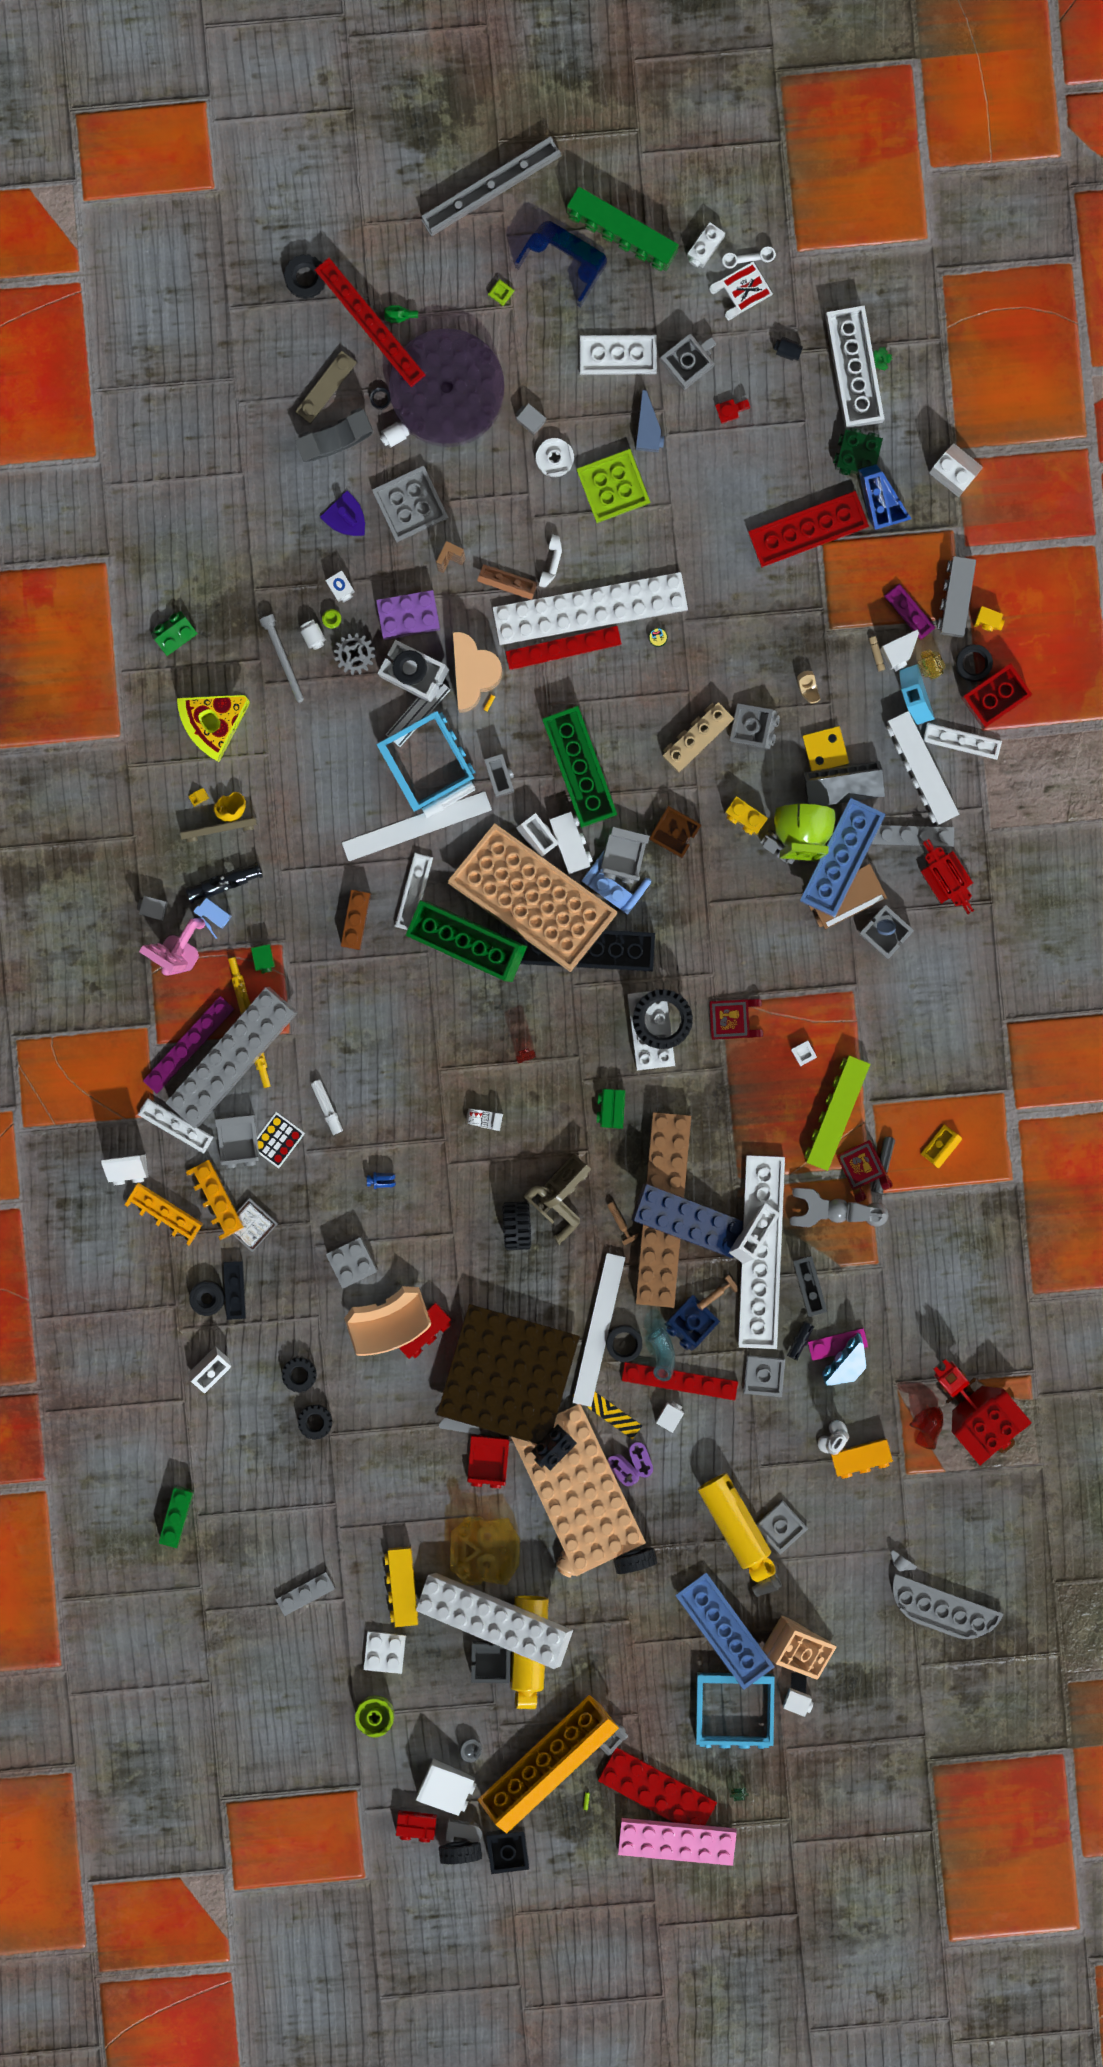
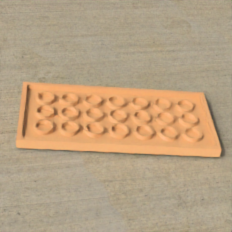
M495 823L448 880V884L569 972L574 969L617 915L616 910Z
M577 1404L557 1414L554 1427L558 1424L577 1444L551 1471L545 1465L541 1468L534 1461L536 1456L531 1451L538 1444L511 1437L576 1576L646 1544L581 1404Z

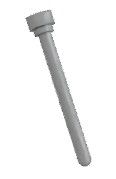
M273 614L259 619L260 624L268 631L296 701L301 703L304 698L275 630V617Z

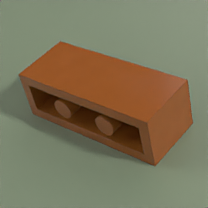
M351 890L341 947L361 950L371 893Z

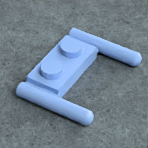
M603 851L582 879V882L628 915L651 884V880L645 878L632 895L615 881L604 878V874L599 873L604 854Z

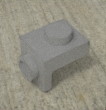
M616 1724L619 1729L600 1746L608 1756L613 1753L622 1741L628 1738V1735L625 1733L626 1730L619 1724Z

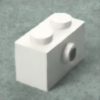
M536 813L517 827V830L533 851L541 857L559 844L551 834L550 828L541 821Z

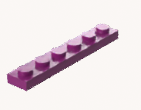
M220 996L143 1082L158 1094L235 1009Z

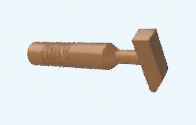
M609 1203L607 1206L620 1230L627 1237V1239L622 1241L625 1246L636 1240L639 1233L630 1237L627 1226L615 1203Z
M729 1275L724 1278L727 1282L725 1286L717 1288L697 1304L700 1310H703L724 1294L728 1287H731L735 1293L737 1292V1285Z

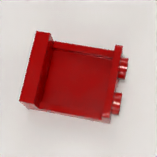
M471 1435L467 1482L471 1483V1486L482 1487V1484H490V1488L500 1489L501 1486L506 1485L510 1438Z

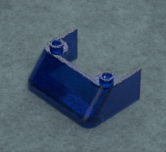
M545 221L527 241L515 261V268L519 270L530 250L541 253L549 244L581 263L578 269V277L587 284L577 300V306L581 308L607 265L606 255L557 224Z

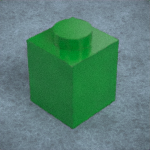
M271 944L251 948L256 971H261V974L272 972V968L276 967Z

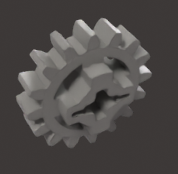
M358 633L353 638L351 634H348L347 640L342 637L343 643L336 644L339 650H334V653L338 654V657L334 658L335 661H340L338 667L344 666L345 673L351 670V675H354L355 671H358L359 675H361L362 669L368 671L367 665L373 666V662L370 661L371 658H376L374 654H371L375 648L369 647L372 643L371 640L365 642L366 636L364 635L362 638H359ZM350 642H357L353 646H347ZM363 646H365V647L367 648V652H368V656H367V657H366L365 655H363V652H362ZM358 649V654L360 656L351 659L352 655L350 654V652H355ZM342 651L347 654L348 659L346 663L343 661ZM357 662H362V663H363V664L360 665V666L352 667V666L354 665V663H357Z

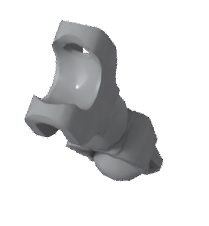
M792 1189L793 1196L805 1199L809 1206L808 1212L804 1216L790 1218L789 1224L793 1226L811 1227L821 1219H830L835 1223H842L846 1220L847 1222L866 1221L871 1226L879 1227L888 1220V1210L882 1203L875 1202L866 1206L853 1202L847 1203L842 1199L830 1201L821 1198L814 1189Z

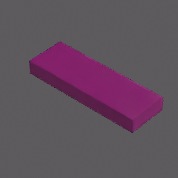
M900 584L884 595L912 631L918 629L920 641L935 629V626Z

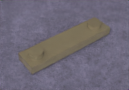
M341 351L295 412L311 424L356 366L357 362Z
M253 817L184 831L180 833L181 840L186 839L188 843L198 841L197 837L218 832L242 828L243 831L253 830L254 825H258L257 818Z

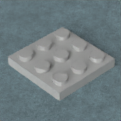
M424 466L372 490L396 543L448 519L447 513Z

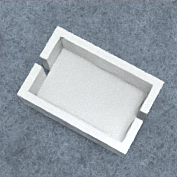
M395 640L388 656L394 661L396 656L403 651L417 650ZM417 651L426 660L427 672L419 683L407 685L397 680L393 673V663L385 658L377 674L382 679L432 703L439 690L437 684L442 685L449 671L445 664ZM412 660L406 661L403 665L405 674L411 675L417 670V664Z

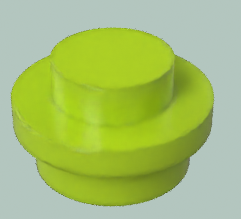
M329 609L324 612L322 622L327 628H336L341 623V615L337 610Z

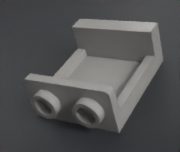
M615 827L609 828L599 873L604 874V878L615 880V877L622 878V882L628 884L639 881L644 850L650 836Z
M255 1115L215 1120L221 1157L220 1164L225 1165V1169L235 1168L238 1163H244V1166L256 1165V1161H260Z

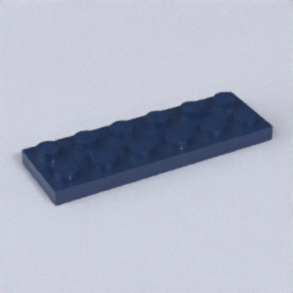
M643 1184L631 1218L632 1221L729 1258H733L729 1251L741 1234L744 1226V1221L648 1184Z

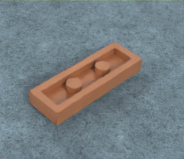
M484 564L477 580L485 585H490L531 600L538 584L532 580Z

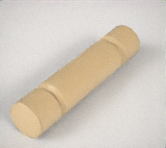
M876 636L871 637L869 641L878 672L886 670Z

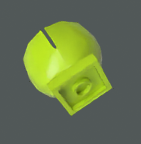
M798 804L784 805L776 808L774 816L775 833L784 845V848L780 850L779 858L818 861L827 855L829 846L824 845L833 835L835 824L834 809L816 804H800L798 817Z

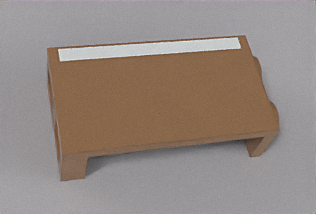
M869 864L858 870L835 918L809 905L808 907L811 911H815L817 915L815 920L819 928L823 927L825 930L887 899Z

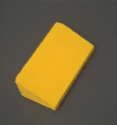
M944 1124L922 1151L921 1155L937 1168H940L961 1142L962 1138Z

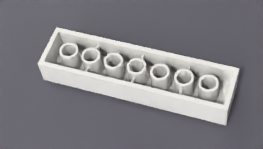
M438 1573L428 1575L416 1609L417 1612L552 1669L561 1666L573 1632L572 1629Z

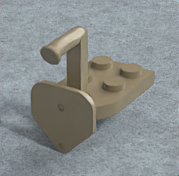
M574 1154L544 1187L534 1186L523 1196L552 1224L554 1221L546 1214L551 1208H554L568 1222V1225L558 1235L553 1236L558 1245H561V1242L580 1224V1218L562 1200L567 1195H570L575 1190L577 1184L584 1180L591 1171ZM537 1193L539 1194V1200L541 1201L538 1203V1205H536L532 1201V1199L536 1196Z

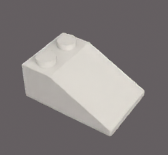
M146 1154L101 1160L108 1182H113V1185L125 1184V1180L131 1179L133 1183L144 1182V1178L148 1177Z

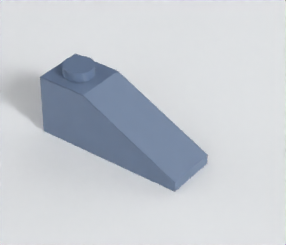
M643 390L636 450L659 453V447L663 448L664 436H661V429L646 390Z

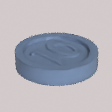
M888 919L881 920L877 923V931L882 935H891L896 931V924Z

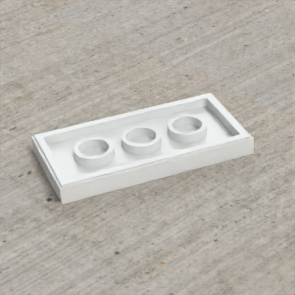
M580 335V375L657 374V335Z

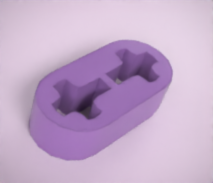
M634 1442L629 1448L634 1467L638 1471L639 1476L649 1477L653 1472V1465L647 1449L642 1442ZM638 1445L639 1448H643V1450L641 1451L642 1458L640 1459L638 1458L637 1453L633 1454L632 1452L635 1450L634 1446ZM640 1461H644L646 1466H650L648 1473L644 1474L643 1471H639L642 1468Z
M615 1454L608 1458L607 1461L614 1476L622 1484L632 1486L638 1482V1471L622 1455ZM615 1460L619 1461L617 1467H614ZM630 1473H631V1474H632L631 1480H627V1478H628V1475H627V1474H630Z

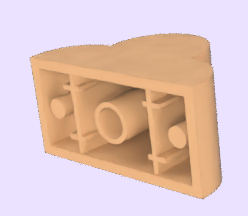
M454 632L453 642L458 711L463 713L476 707L480 700L481 692L490 691L500 683L502 666L499 658L494 653L487 650H477L476 643L469 635Z
M781 1616L762 1650L768 1654L767 1657L775 1664L818 1680L837 1646L809 1631L799 1623Z

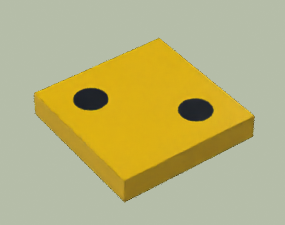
M840 726L802 736L811 771L849 764Z

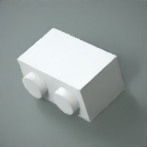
M215 1346L189 1372L191 1382L205 1394L231 1368L230 1360Z

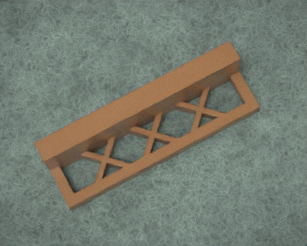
M446 541L436 561L438 571L444 574L450 560L463 565L466 559L464 549Z

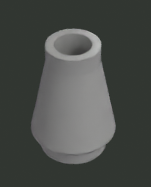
M775 1573L773 1576L758 1582L752 1587V1590L756 1597L778 1591L782 1584Z

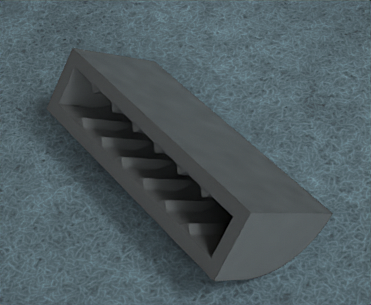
M880 761L804 772L808 804L826 806L849 802L850 798L859 801L885 797Z

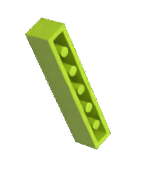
M849 1055L847 1059H842L839 1067L842 1069L840 1076L836 1075L832 1085L835 1087L833 1094L829 1093L825 1104L828 1107L826 1112H821L818 1120L821 1123L818 1130H814L811 1140L814 1141L812 1147H808L805 1152L804 1158H806V1163L826 1171L829 1170L870 1067L869 1063Z

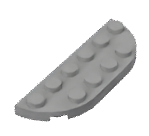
M896 1573L894 1574L892 1589L896 1604L906 1617L918 1624L953 1637L975 1639L992 1631L1003 1617L1002 1612Z

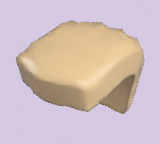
M803 671L797 676L800 693L809 703H816L820 700L815 676L812 671Z

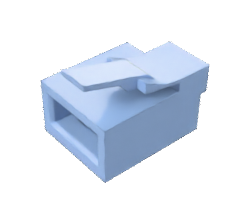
M208 898L193 911L204 920L205 925L216 939L217 936L212 931V927L203 916L222 929L232 917Z

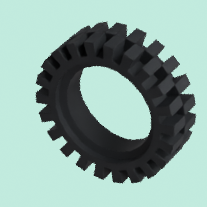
M667 989L654 990L643 996L637 1003L633 1013V1026L636 1034L646 1045L656 1049H669L682 1043L689 1035L693 1024L692 1010L688 1002L680 994ZM659 1001L672 1003L677 1007L681 1016L678 1030L669 1037H657L650 1033L645 1025L647 1009Z

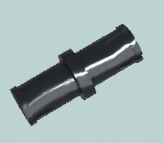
M805 1321L803 1322L797 1337L793 1338L795 1341L787 1356L798 1361L804 1346L808 1344L807 1340L815 1326Z

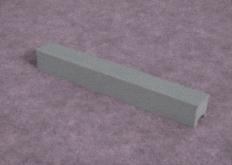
M550 136L422 215L421 221L432 237L562 156L560 150H558Z

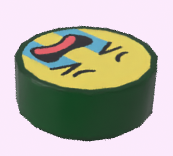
M655 628L650 632L649 642L651 645L662 647L666 644L668 635L664 629Z

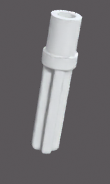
M469 781L421 809L426 818H429L475 791V786Z
M321 1080L312 1082L311 1086L332 1135L342 1132L343 1129L338 1120V1115L334 1112Z

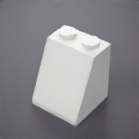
M953 443L934 465L929 474L957 497H960L983 467Z
M433 1759L419 1788L416 1801L459 1816L460 1812H464L469 1801H466L468 1794L472 1795L477 1785L474 1783L475 1777Z

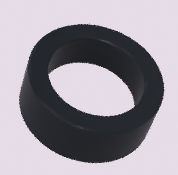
M385 388L374 389L370 394L372 406L378 410L386 409L391 403V396L388 390ZM378 392H384L388 396V401L383 406H378L373 401L374 395Z

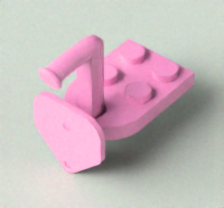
M202 918L190 919L180 937L175 935L169 936L163 945L159 943L143 945L139 952L162 967V974L165 976L190 971L197 962L199 954L197 949L187 942L196 928L202 929L205 927V922Z

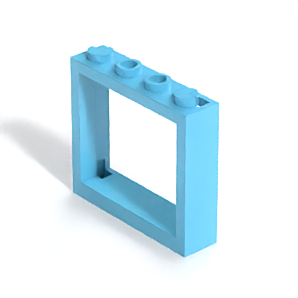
M437 710L376 744L414 812L474 779L472 774L476 773L471 763L466 764L463 758L466 756L461 746L457 748L454 742L457 739L452 729L447 730L445 726L447 720L443 713H438ZM435 718L466 775L417 802L386 745Z
M697 1672L696 1745L711 1748V1745H719V1748H731V1745H738V1748L748 1749L750 1746H758L759 1749L773 1746L774 1674H765L753 1683L768 1684L767 1737L702 1736L703 1683H739L731 1673Z

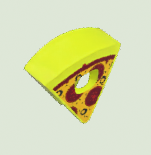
M244 695L177 698L179 715L189 737L204 753L215 761L220 762L250 704L249 699Z

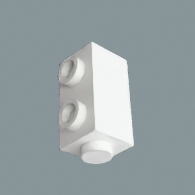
M709 222L688 252L687 258H689V262L697 268L698 266L703 268L724 239L725 232Z

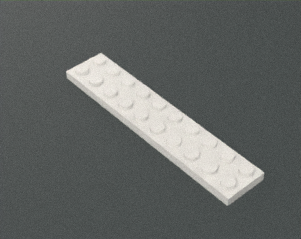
M681 572L493 607L500 645L688 611Z
M746 1155L743 1230L764 1203H767L780 1213V1216L755 1258L747 1263H742L738 1347L777 1349L785 1157Z

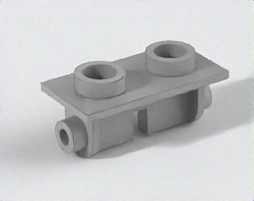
M769 830L760 842L763 844L762 847L772 854L777 849L781 850L784 848L775 831ZM780 858L785 863H790L791 865L795 861L794 859Z

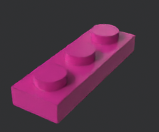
M864 1328L808 1341L812 1361L834 1356L838 1352H842L849 1339L854 1338L857 1333L861 1334L864 1348L868 1347Z

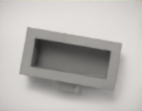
M503 754L484 759L496 798L513 793L514 789L511 778H514L511 767L506 766Z

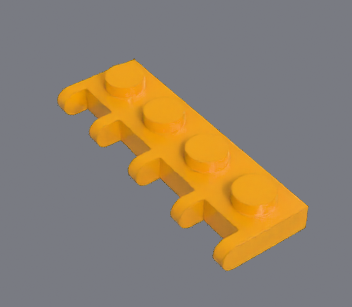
M207 1160L186 1171L187 1176L194 1173L199 1182L198 1185L193 1187L194 1190L197 1191L202 1188L208 1199L207 1202L202 1204L203 1207L211 1205L217 1217L211 1221L212 1225L219 1222L224 1231V1234H221L219 1239L222 1240L242 1230L244 1226L211 1161Z
M140 1183L135 1186L125 1203L127 1207L133 1203L142 1210L139 1213L141 1216L147 1212L157 1218L158 1221L155 1225L158 1227L163 1222L173 1228L172 1236L175 1237L179 1232L187 1237L186 1244L190 1246L203 1225L202 1222Z

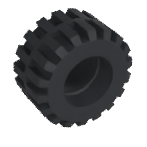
M527 1201L504 1202L502 1211L504 1246L506 1250L530 1249L532 1244L529 1203Z

